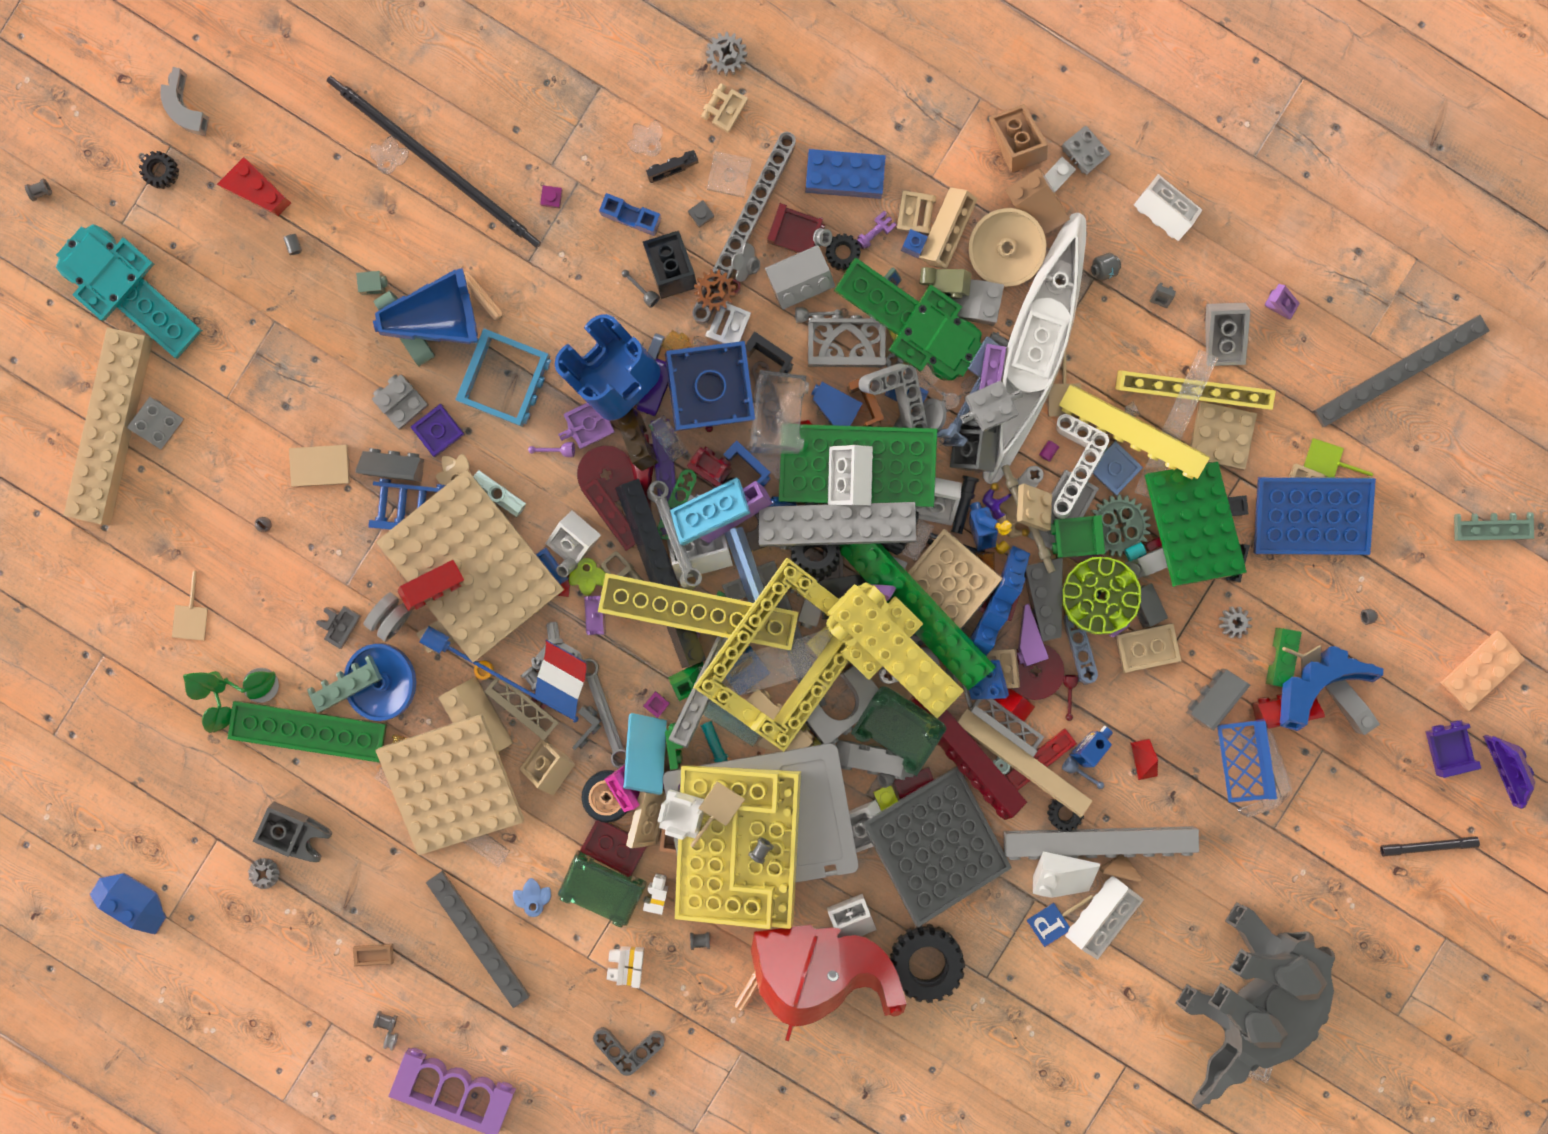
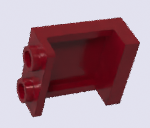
M779 203L767 243L800 253L816 246L813 241L814 232L819 228L824 229L826 224H823L822 217L816 218L787 208L786 204Z

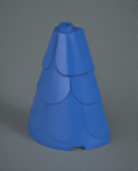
M463 268L453 270L434 282L424 285L410 295L399 298L376 312V320L373 321L375 332H379L382 336L410 340L418 338L437 342L447 341L464 344L479 343L473 307Z

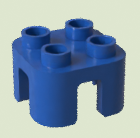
M601 314L593 317L584 327L596 341L595 346L585 356H580L573 347L566 344L555 358V369L604 419L617 420L626 415L655 386L660 377V366L635 337L632 338L614 317Z

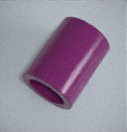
M1048 440L1039 456L1050 462L1059 446Z

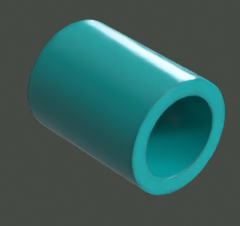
M1141 542L1124 549L1126 557L1130 562L1146 555L1145 547Z

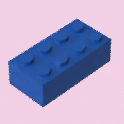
M809 149L805 193L881 199L886 155Z

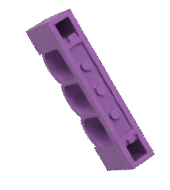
M408 1048L388 1097L482 1133L499 1134L516 1088H513L507 1082H498L495 1085L487 1077H478L472 1080L468 1071L459 1067L451 1068L447 1071L445 1064L437 1058L425 1059L427 1054H424L422 1050ZM423 1068H433L439 1074L440 1080L433 1098L413 1090ZM450 1077L461 1079L465 1086L459 1108L438 1100L446 1079ZM474 1087H483L490 1094V1102L484 1117L463 1109L470 1090Z

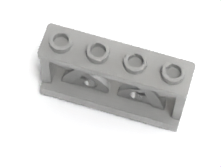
M813 315L808 320V367H885L886 327L872 317L870 319H862L860 315H853L851 318H843L842 315H832V318H824L823 315ZM831 325H840V326H838L836 329L833 330V328H832ZM854 325H863V326L861 327V330H859V329H858L857 327H855ZM818 326H825L827 328L825 333L820 331L821 335L826 338L825 341L818 339L815 335V329ZM869 326H875L879 331L878 337L872 341L867 339L873 334V332H867L866 329ZM845 330L853 333L861 341V343L852 348L849 357H844L840 346L832 343ZM813 341L822 344L818 357H813ZM880 341V357H875L871 345ZM829 346L837 349L838 354L836 356L830 354L833 349H828ZM860 347H864L865 349L860 350L863 352V355L857 356L855 351Z

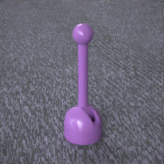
M566 442L561 448H535L530 446L528 451L531 454L535 452H561L564 457H574L575 444L574 442Z

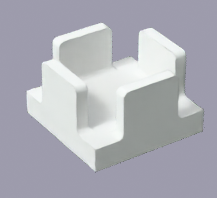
M668 790L666 800L661 805L658 822H660L659 828L666 830L665 835L683 840L687 836L696 838L704 814L698 808L704 799L675 790Z

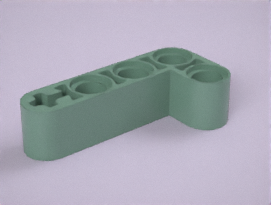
M389 290L373 302L377 309L381 310L398 300V297ZM400 338L419 367L435 357L426 340Z

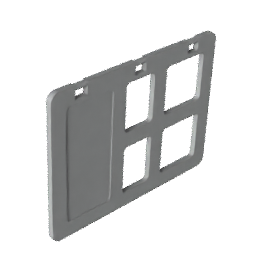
M827 743L784 752L700 765L707 767L801 771L796 882L849 874L857 871V853L838 748L835 744ZM681 769L667 771L664 774L663 784L666 797L670 789L679 792L678 786L681 784ZM674 837L676 853L678 855V838ZM836 864L837 870L825 872L824 866Z

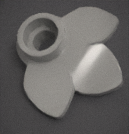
M744 243L742 252L734 254L731 259L732 267L737 270L735 280L740 282L746 280L748 275L756 274L760 269V260L754 256V247L749 243Z

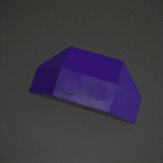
M1490 735L1483 736L1512 805L1520 809L1525 808L1535 787L1534 771L1527 764L1525 751L1520 746Z

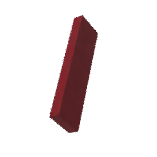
M595 478L581 488V491L625 551L636 545L627 519L598 479Z

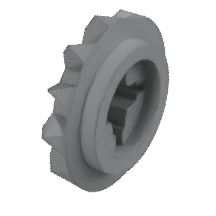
M267 858L256 860L248 870V880L252 882L253 886L260 889L274 886L279 879L277 864ZM268 868L266 872L267 878L263 877L259 879V876L261 874L259 870L263 871Z

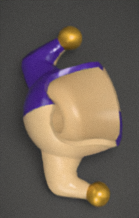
M992 483L991 488L983 496L982 503L989 507L990 511H992L993 519L998 520L999 524L1006 520L1012 524V531L1007 534L1008 537L1028 536V529L1016 530V525L1018 524L1017 504L1013 495L1008 494L1001 499L993 498V494L999 489V485Z

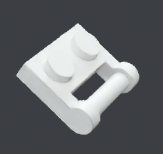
M726 303V310L730 311V315L722 335L716 334L726 311L723 307H720V312H716L710 330L706 332L705 337L723 344L740 342L751 312Z

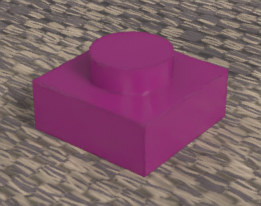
M543 185L540 205L560 208L563 189Z
M655 691L643 707L658 718L670 702Z

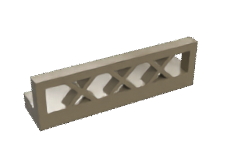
M496 677L484 692L542 740H546L559 722L519 689L503 680L501 681L506 684L507 693L496 691L493 687L501 680ZM518 694L521 696L522 705H513L510 702L509 695ZM533 706L536 709V717L529 718L525 714L524 707ZM548 718L553 724L545 731L540 727L539 719Z

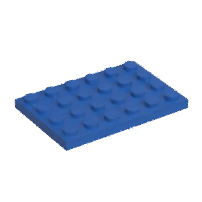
M1258 477L1253 553L1370 555L1376 479Z

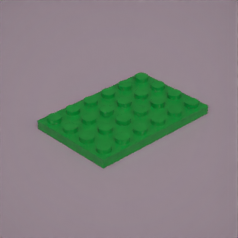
M1218 462L1207 463L1198 479L1195 477L1190 479L1182 474L1183 471L1178 468L1144 475L1173 587L1247 573Z

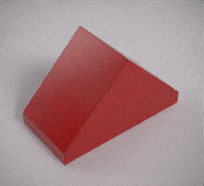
M1007 688L1009 693L1007 698L993 699L1023 722L1035 708L1034 705L1011 688Z

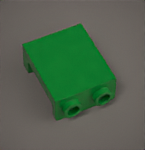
M1102 515L1053 520L1050 533L1054 535L1055 543H1052V554H1056V558L1105 554Z

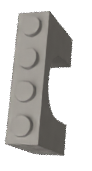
M854 665L840 674L855 696V707L850 716L843 720L832 719L818 704L805 722L821 745L827 743L835 744L839 741L837 737L842 733L846 735L854 729L852 726L855 723L865 721L869 717L867 715L872 710L876 712L884 706L882 702L886 698L872 679L868 680Z

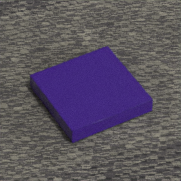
M439 404L411 426V429L434 458L465 435L442 404Z

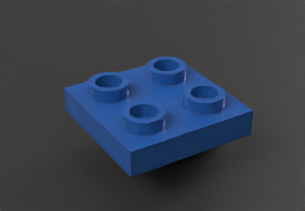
M991 660L996 668L969 690L971 700L1007 698L1009 693L1000 660Z

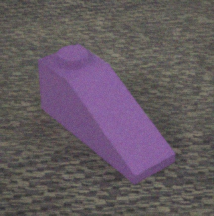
M1029 604L1023 606L1018 645L1019 653H1017L1020 664H1024V667L1049 659Z

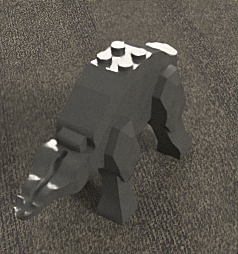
M1238 902L1232 908L1225 922L1236 928L1251 953L1240 949L1228 970L1245 980L1255 979L1240 989L1238 994L1221 982L1214 994L1198 990L1186 984L1175 1003L1190 1015L1204 1014L1217 1022L1225 1031V1041L1221 1048L1209 1058L1206 1078L1192 1100V1104L1197 1109H1201L1204 1104H1210L1212 1099L1220 1098L1229 1086L1245 1082L1250 1071H1255L1259 1066L1267 1069L1296 1057L1312 1041L1318 1038V1031L1322 1025L1327 1023L1329 1019L1328 1014L1331 1010L1334 994L1331 970L1335 961V953L1332 949L1325 946L1316 948L1314 936L1307 931L1284 932L1276 936L1253 910Z

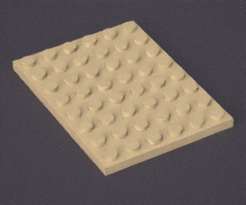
M468 469L463 471L376 541L407 582L451 560L455 561L464 578L463 583H461L462 587L453 592L448 590L443 593V597L435 601L431 599L426 604L472 662L477 661L564 591V588Z

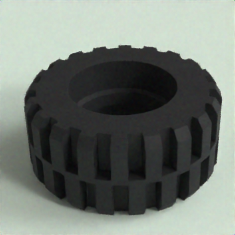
M927 924V927H922L921 925L913 930L909 928L906 930V934H900L897 938L898 942L892 946L893 951L890 953V960L898 973L905 995L910 999L914 997L917 1002L926 1000L927 1003H933L934 999H938V1002L942 1001L945 995L951 996L953 994L952 990L954 988L958 989L960 986L959 981L964 977L963 968H965L962 950L949 932H945L943 928L939 926L935 928L931 924ZM924 947L939 949L945 958L943 970L939 975L931 979H919L911 973L909 968L911 956L917 950Z

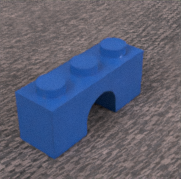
M608 193L605 194L599 209L601 216L652 236L656 235L662 219L660 213L644 207L640 209L631 206L623 199Z

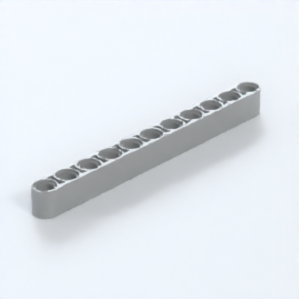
M783 132L779 136L713 268L714 273H717L718 269H720L721 275L727 272V279L731 277L734 268L732 265L724 267L722 261L724 259L731 260L734 254L742 252L744 243H748L795 149L796 140L791 132ZM785 139H789L792 142V144L790 146H784L782 144V141ZM776 156H780L784 161L777 164L773 159ZM771 173L775 178L772 181H768L765 179V175ZM759 190H763L767 195L764 198H759L756 196V193ZM754 207L758 210V213L750 215L747 212L748 209ZM743 224L749 226V230L745 233L739 230V227ZM733 242H739L741 247L734 250L730 245ZM718 287L715 289L711 288L713 294L719 293ZM703 288L702 295L705 298L707 290ZM714 300L712 303H718L719 300ZM696 302L692 312L694 320L698 324L707 323L715 308L710 312L708 306L705 309L702 308L703 302L699 304ZM699 310H705L707 315L705 318L700 319L696 316V313Z

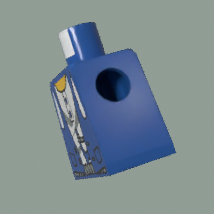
M1103 726L1099 732H1090L1069 755L1083 768L1095 767L1112 746L1108 739L1113 732L1106 726Z

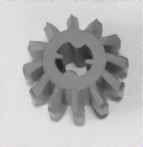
M1232 606L1229 607V612L1224 610L1223 614L1225 617H1219V620L1223 621L1219 628H1225L1222 633L1224 635L1229 633V638L1236 636L1239 639L1242 638V634L1247 635L1248 631L1246 628H1252V625L1248 624L1252 617H1246L1249 612L1247 610L1242 611V607H1237L1235 610ZM1233 620H1236L1238 625L1233 624Z

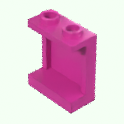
M624 764L604 780L622 810L627 812L640 805L637 801L640 791L623 788Z

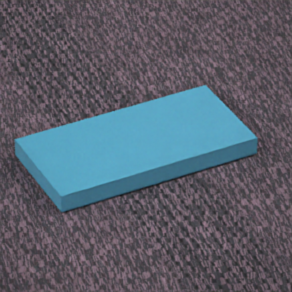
M735 478L671 509L670 513L679 542L684 546L750 514V510L741 482L738 478Z
M634 713L629 714L623 788L657 795L662 794L667 720Z

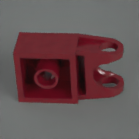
M706 446L704 448L699 447L687 464L690 470L716 487L723 485L733 471L730 467L732 464L723 457L720 459L716 458L715 452Z

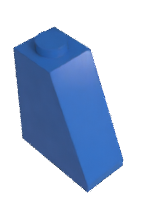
M821 382L820 386L816 384L811 393L814 396L812 401L828 422L835 426H851L863 404L824 382Z

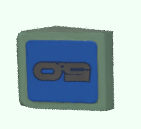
M891 268L884 276L896 286L902 280L895 268Z

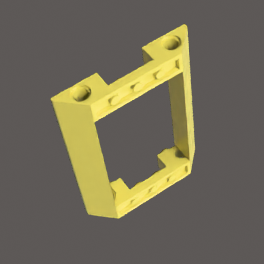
M788 558L782 563L693 687L783 752L849 661L840 653L848 644L840 642L833 636L774 720L722 684L724 678L790 587L827 616H830L827 612L839 601L836 596L817 583L816 579Z

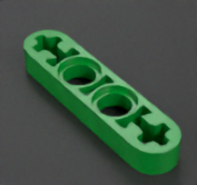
M686 469L679 475L668 501L670 509L688 501L697 482V475L694 471ZM691 473V477L694 479L687 484L690 490L679 487L680 483L683 485L685 483L683 476ZM679 490H683L686 493V498L683 501H678L675 498V494ZM661 518L657 528L661 539L667 540L669 539L668 534L664 537L662 536L663 532L660 531L661 528H665Z

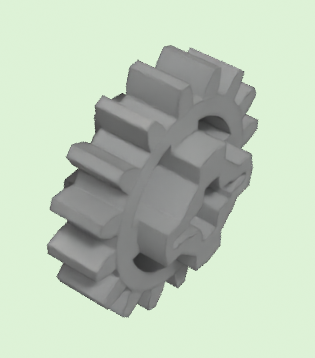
M728 32L723 37L718 33V39L712 37L713 44L708 43L707 48L709 50L706 51V56L709 57L707 58V63H712L711 70L717 68V74L724 71L725 76L728 75L729 71L735 75V69L741 71L740 64L745 65L746 60L744 58L747 57V52L744 51L746 50V44L741 45L742 38L736 40V34L734 33L729 37ZM734 46L738 48L739 54L734 51ZM727 51H730V55L727 54L726 57H723V53L726 54ZM714 54L719 57V62L715 60Z

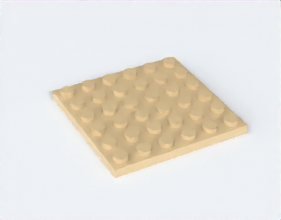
M483 714L375 750L418 855L524 822L523 814Z

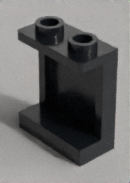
M754 331L745 344L747 357L750 358L756 349L782 367L778 374L779 379H782L783 376L787 377L793 369V357Z

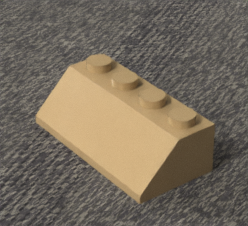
M477 677L438 697L453 723L483 714L498 752L513 744L511 737Z

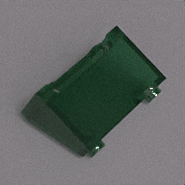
M882 686L869 702L851 734L861 742L869 741L872 738L903 758L902 765L904 770L917 776L945 733L946 726L940 720L892 689Z
M577 850L558 891L560 900L568 904L572 902L611 920L615 926L621 928L623 925L627 926L647 881L640 878L631 881V876H624L594 862L592 858L588 861V858L585 857L586 854Z

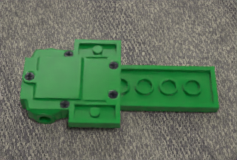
M854 258L834 292L898 335L889 348L890 352L913 366L919 372L927 365L932 371L931 373L943 381H952L956 377H963L982 345L980 342L982 332L971 322L957 316L962 306L933 285H929L920 301H917L865 263Z

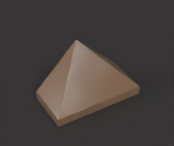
M1124 854L1118 855L1100 867V871L1103 874L1137 882L1142 881V878L1128 858L1124 857Z

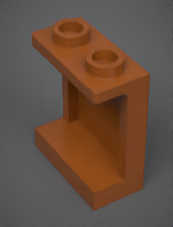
M861 378L848 383L847 389L849 394L860 390L859 380ZM861 391L872 420L865 422L863 426L880 427L884 416L875 395Z

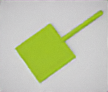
M1315 438L1312 439L1304 467L1324 474L1326 477H1335L1338 466L1373 476L1372 472L1340 462L1344 448Z

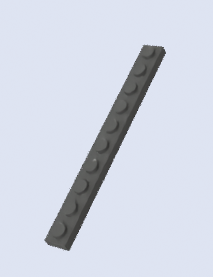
M1478 315L1315 409L1313 412L1321 426L1326 427L1490 330L1482 316Z

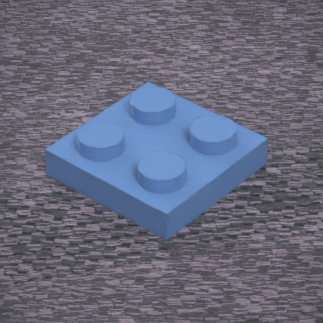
M1114 441L1105 451L1093 475L1116 496L1143 467Z

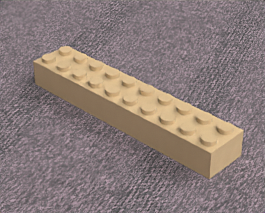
M107 327L63 516L101 525H111L132 431L127 427L136 416L153 343L152 338Z

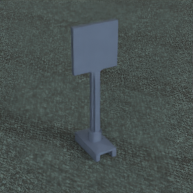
M988 336L984 339L968 367L971 372L978 376V380L970 394L979 390L986 344L1000 346ZM967 401L964 402L948 429H941L937 432V438L945 439L943 442L944 446H964L968 439L959 433L962 425L960 416L970 411Z

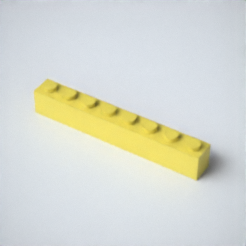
M1118 370L1115 385L1116 390L1273 410L1276 390Z
M1073 384L1069 386L1059 404L1062 407L1061 411L1066 414L1072 415L1074 413L1080 416L1079 420L1086 424L1091 422L1097 425L1096 429L1105 434L1107 431L1114 434L1113 438L1123 443L1125 440L1131 443L1130 447L1139 452L1141 449L1148 452L1147 456L1156 461L1158 459L1165 461V466L1173 470L1176 468L1182 470V474L1190 479H1193V477L1199 478L1210 456Z

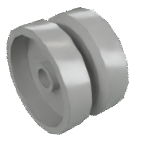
M391 592L386 594L375 605L363 623L370 631L378 629L377 636L384 642L390 640L399 631L412 610L408 612L404 603L398 605V597Z

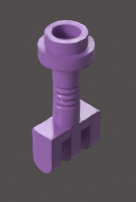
M885 211L875 218L874 221L878 225L866 235L860 234L858 236L857 243L858 245L860 244L861 249L869 248L871 246L870 241L882 230L887 235L897 226L895 222L890 226L887 225L892 220L891 217H888L885 221L882 220L887 215Z

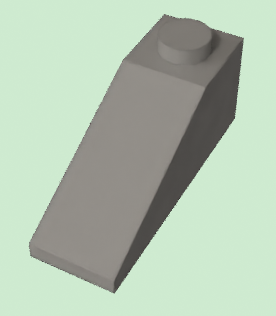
M1346 680L1333 682L1325 686L1356 733L1365 735L1380 725L1369 707Z

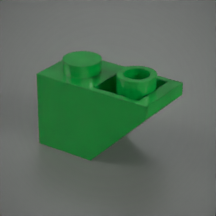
M703 661L668 677L679 701L689 697L703 668Z

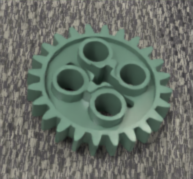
M1117 495L1116 500L1113 496H1109V502L1104 498L1102 499L1103 505L1096 504L1098 510H1091L1094 516L1102 515L1105 553L1109 550V556H1113L1116 552L1117 557H1121L1122 551L1126 556L1124 549L1138 544L1140 541L1147 542V539L1143 536L1150 534L1146 527H1150L1151 524L1145 522L1150 517H1144L1143 515L1147 510H1140L1142 503L1135 505L1136 499L1133 498L1129 501L1128 495L1124 496L1123 500L1121 495ZM1114 509H1116V511H1117V513H1116L1117 518H1116V516H1115V514H1114V512H1113ZM1123 509H1127L1129 511L1130 515L1128 519H1124L1122 517ZM1105 514H1109L1111 517L1109 524H1105L1103 521ZM1122 523L1123 526L1120 529H1116L1115 525ZM1129 527H1132L1135 531L1132 538L1127 535ZM1111 532L1116 535L1114 543H1111L1108 539V535ZM1121 534L1125 540L1124 542L1121 541Z

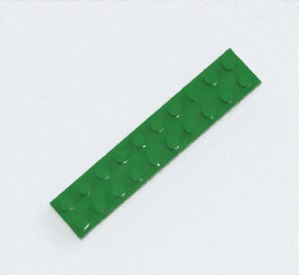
M881 543L840 545L839 550L842 556L869 584L891 585L896 588L890 599L886 602L889 603L894 597H897L923 623L915 634L967 690H970L996 668Z

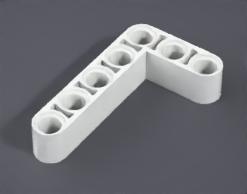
M1063 414L1058 418L1057 432L1086 449L1055 501L1053 513L1059 519H1065L1070 515L1107 450L1109 443L1107 434L1068 414ZM1062 422H1068L1071 426L1069 428H1063L1060 424ZM1083 430L1087 432L1088 435L1086 437H1080L1077 434V432ZM1101 439L1105 444L1097 446L1094 441ZM1093 456L1096 461L1089 463L1085 457ZM1083 472L1086 478L1078 479L1076 473ZM1069 488H1073L1077 494L1070 496L1066 491ZM1065 505L1068 510L1062 513L1057 510V507Z

